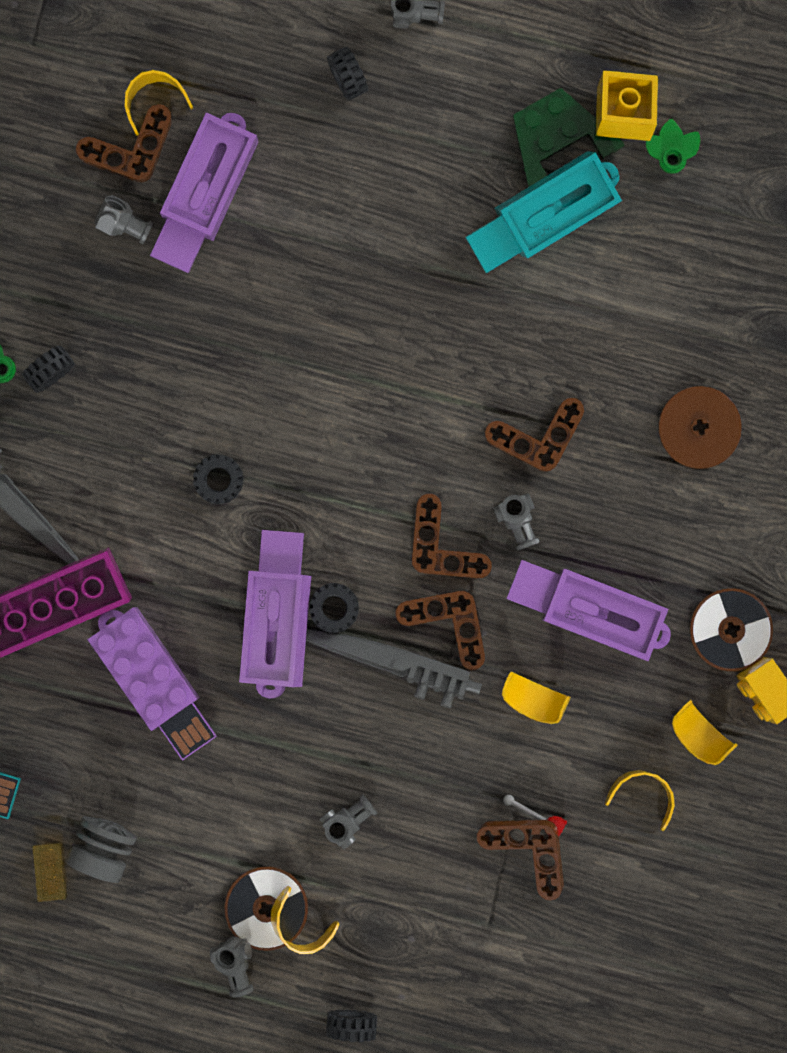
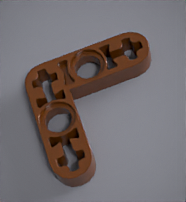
M156 104L150 107L132 152L93 137H84L78 141L76 153L81 161L136 182H146L152 177L172 124V115L164 105ZM160 111L163 112L166 121H160L157 127L158 131L162 132L161 135L154 130H147L149 126L154 129L156 121L152 116L154 114L158 115ZM149 136L155 137L158 142L156 148L151 151L145 150L142 146L143 140ZM90 144H93L94 150L102 153V148H106L102 154V162H98L100 157L93 153L85 157L86 154L82 150L83 147H89ZM139 152L145 156L153 157L151 161L146 158L144 166L147 172H141L140 176L137 175L134 169L135 165L140 166L143 159L142 156L138 155ZM111 153L121 154L122 162L119 166L111 167L108 165L107 158Z
M576 398L564 400L559 406L541 442L501 421H493L486 427L485 439L490 445L539 471L548 472L557 466L583 417L584 406ZM573 403L576 405L575 410L579 414L578 416L573 415L568 423L573 424L572 429H570L565 423L557 422V419L560 417L564 420L567 411L564 409L565 405L569 407ZM498 426L503 428L501 433L509 437L510 432L515 434L509 443V448L503 446L506 440L498 438L494 441L491 439L493 436L489 432L491 428L496 429ZM556 427L563 428L566 432V439L561 443H557L551 438V431ZM518 439L528 441V452L518 454L514 450V442ZM545 441H547L551 446L560 448V451L557 453L553 450L550 456L553 464H547L544 467L541 465L542 460L538 457L539 454L544 455L548 451L549 447L544 446Z
M434 494L421 496L416 508L412 565L414 569L423 574L467 578H484L491 572L492 564L486 555L438 550L441 501ZM428 498L432 499L433 504H437V509H433L431 512V518H437L436 524L430 521L419 522L420 516L426 517V509L421 508V504L426 503ZM431 526L434 529L435 536L431 541L425 542L420 539L419 530L421 527ZM417 544L423 546L434 545V551L428 549L427 557L432 559V564H428L426 569H421V564L416 563V559L421 558L423 549L417 550ZM451 555L456 556L460 562L459 568L453 572L446 570L444 567L445 558ZM463 556L469 557V563H475L477 558H482V563L487 564V569H483L481 574H476V569L467 568L468 573H462L464 567Z
M457 591L402 602L397 607L396 618L405 626L452 618L462 665L469 670H476L484 664L485 653L475 601L470 593ZM463 595L464 599L470 600V605L466 606L465 611H461L460 607L451 608L453 614L447 615L445 597H450V603L458 601V596ZM437 600L442 603L443 611L439 616H431L428 613L427 605L430 601ZM423 602V612L426 619L420 620V614L413 615L412 621H407L405 617H400V612L404 611V606L409 605L411 610L419 609L417 603ZM465 622H470L475 627V634L471 638H463L460 635L459 628ZM478 639L479 645H473V650L475 654H480V659L476 660V665H471L470 661H465V656L469 655L468 646L462 649L461 642L470 643Z
M549 820L489 821L482 824L477 833V841L481 847L488 850L532 849L538 894L543 899L550 901L560 896L564 881L558 829L553 822ZM503 829L505 830V832H504V840H505V841L502 840V839H503V835H501ZM512 829H519L524 833L525 838L522 841H516L511 837L510 831ZM541 829H545L546 833L550 834L548 839H544L543 835L540 834ZM487 830L491 831L492 835H497L493 841L489 840V836H484ZM544 854L551 855L555 860V864L552 866L543 865L540 856ZM548 874H552L551 884L555 886L554 891H550L549 887L546 886Z

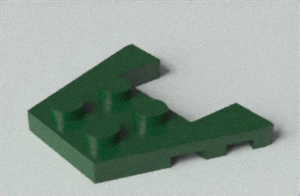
M562 88L557 89L513 115L528 187L547 176L540 164L542 161L585 136H589L602 160L625 146L619 138L596 136V118Z

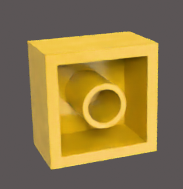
M603 71L597 87L596 136L650 141L657 126L658 76Z
M763 657L756 664L736 675L740 681L736 684L745 697L753 700L755 705L752 708L761 721L764 719L766 722L778 724L787 718V679L772 658Z

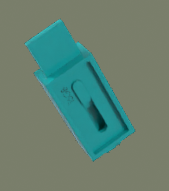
M587 151L495 207L494 209L498 217L465 237L485 273H488L519 253L528 259L620 203L622 200L615 189L620 176L618 169L610 162H601L596 152Z

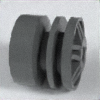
M88 816L82 817L80 824L88 830L78 829L76 835L85 841L86 844L73 843L65 863L91 877L107 882L119 883L127 864L116 856L117 854L130 855L132 849L125 844L134 845L137 836L110 820Z

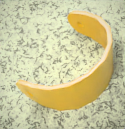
M156 70L142 72L131 80L125 92V109L136 136L139 133L132 121L130 113L131 103L136 93L147 84L154 82L170 83L181 91L190 109H193L185 90L178 80L166 72Z
M510 672L502 691L504 700L513 709L531 719L549 724L560 722L571 698L530 681L514 672Z
M692 700L685 704L673 718L674 732L680 742L690 753L707 764H720L738 746L713 727L696 709Z
M642 770L630 771L620 776L612 785L605 805L608 806L615 792L625 781L640 775L652 776L661 782L667 791L669 803L660 828L661 831H664L672 817L675 806L674 795L668 783L658 775Z
M287 886L279 894L271 909L272 927L275 934L289 950L299 954H313L323 949L329 943L339 927V922L334 921L326 932L313 943L297 945L286 941L282 937L279 923L281 910L291 892V887Z

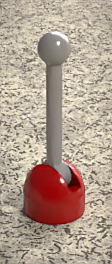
M506 795L503 798V802L507 806L512 805L537 820L553 822L558 829V835H561L567 820L559 816H552L546 819L516 802L512 795Z

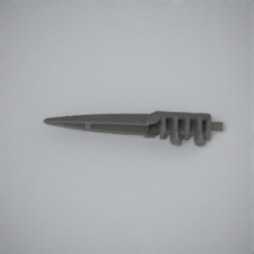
M0 474V507L24 530L69 565L78 561L79 559L37 508L13 484L14 482L6 474Z
M307 628V642L400 677L407 675L406 680L409 683H418L414 697L424 700L428 687L436 692H444L440 705L445 708H451L454 697L457 696L458 699L463 700L466 690L476 694L480 693L482 684L469 680L470 671L375 641Z

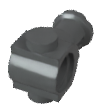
M391 0L393 26L409 28V25L412 23H420L421 19L438 21V24H443L445 0H440V2L430 0ZM401 2H405L411 8L406 12H400L396 9V6Z
M113 195L105 197L94 219L96 229L111 236L122 235L125 232L139 239L141 244H144L154 223L152 221L146 222L134 216L130 205Z
M529 493L521 496L510 495L501 504L492 507L498 523L504 521L507 530L512 529L518 544L516 546L517 551L540 542L539 538L535 537L530 522L533 520L530 510L534 509V504ZM515 500L519 502L521 511L518 515L513 516L506 511L508 501ZM521 527H522V529H523V531H524V534H525V536H526V539L524 538V535H523V533H522Z
M361 794L359 796L360 800L350 808L345 809L343 807L338 812H334L331 809L319 819L325 828L327 839L336 843L343 850L356 840L353 835L360 830L359 824L371 815L375 816L378 814L364 794ZM364 808L363 811H361L358 815L354 816L356 813H358L361 809ZM339 822L344 825L346 831L342 836L331 834L330 826L333 823Z
M235 936L228 938L225 942H221L217 947H212L210 950L211 962L219 972L228 977L231 988L229 994L233 998L244 996L254 990L253 984L249 983L246 972L249 968L248 959L252 957V947L246 938L242 939Z

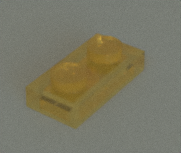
M62 842L34 845L33 857L38 902L66 899L67 891Z

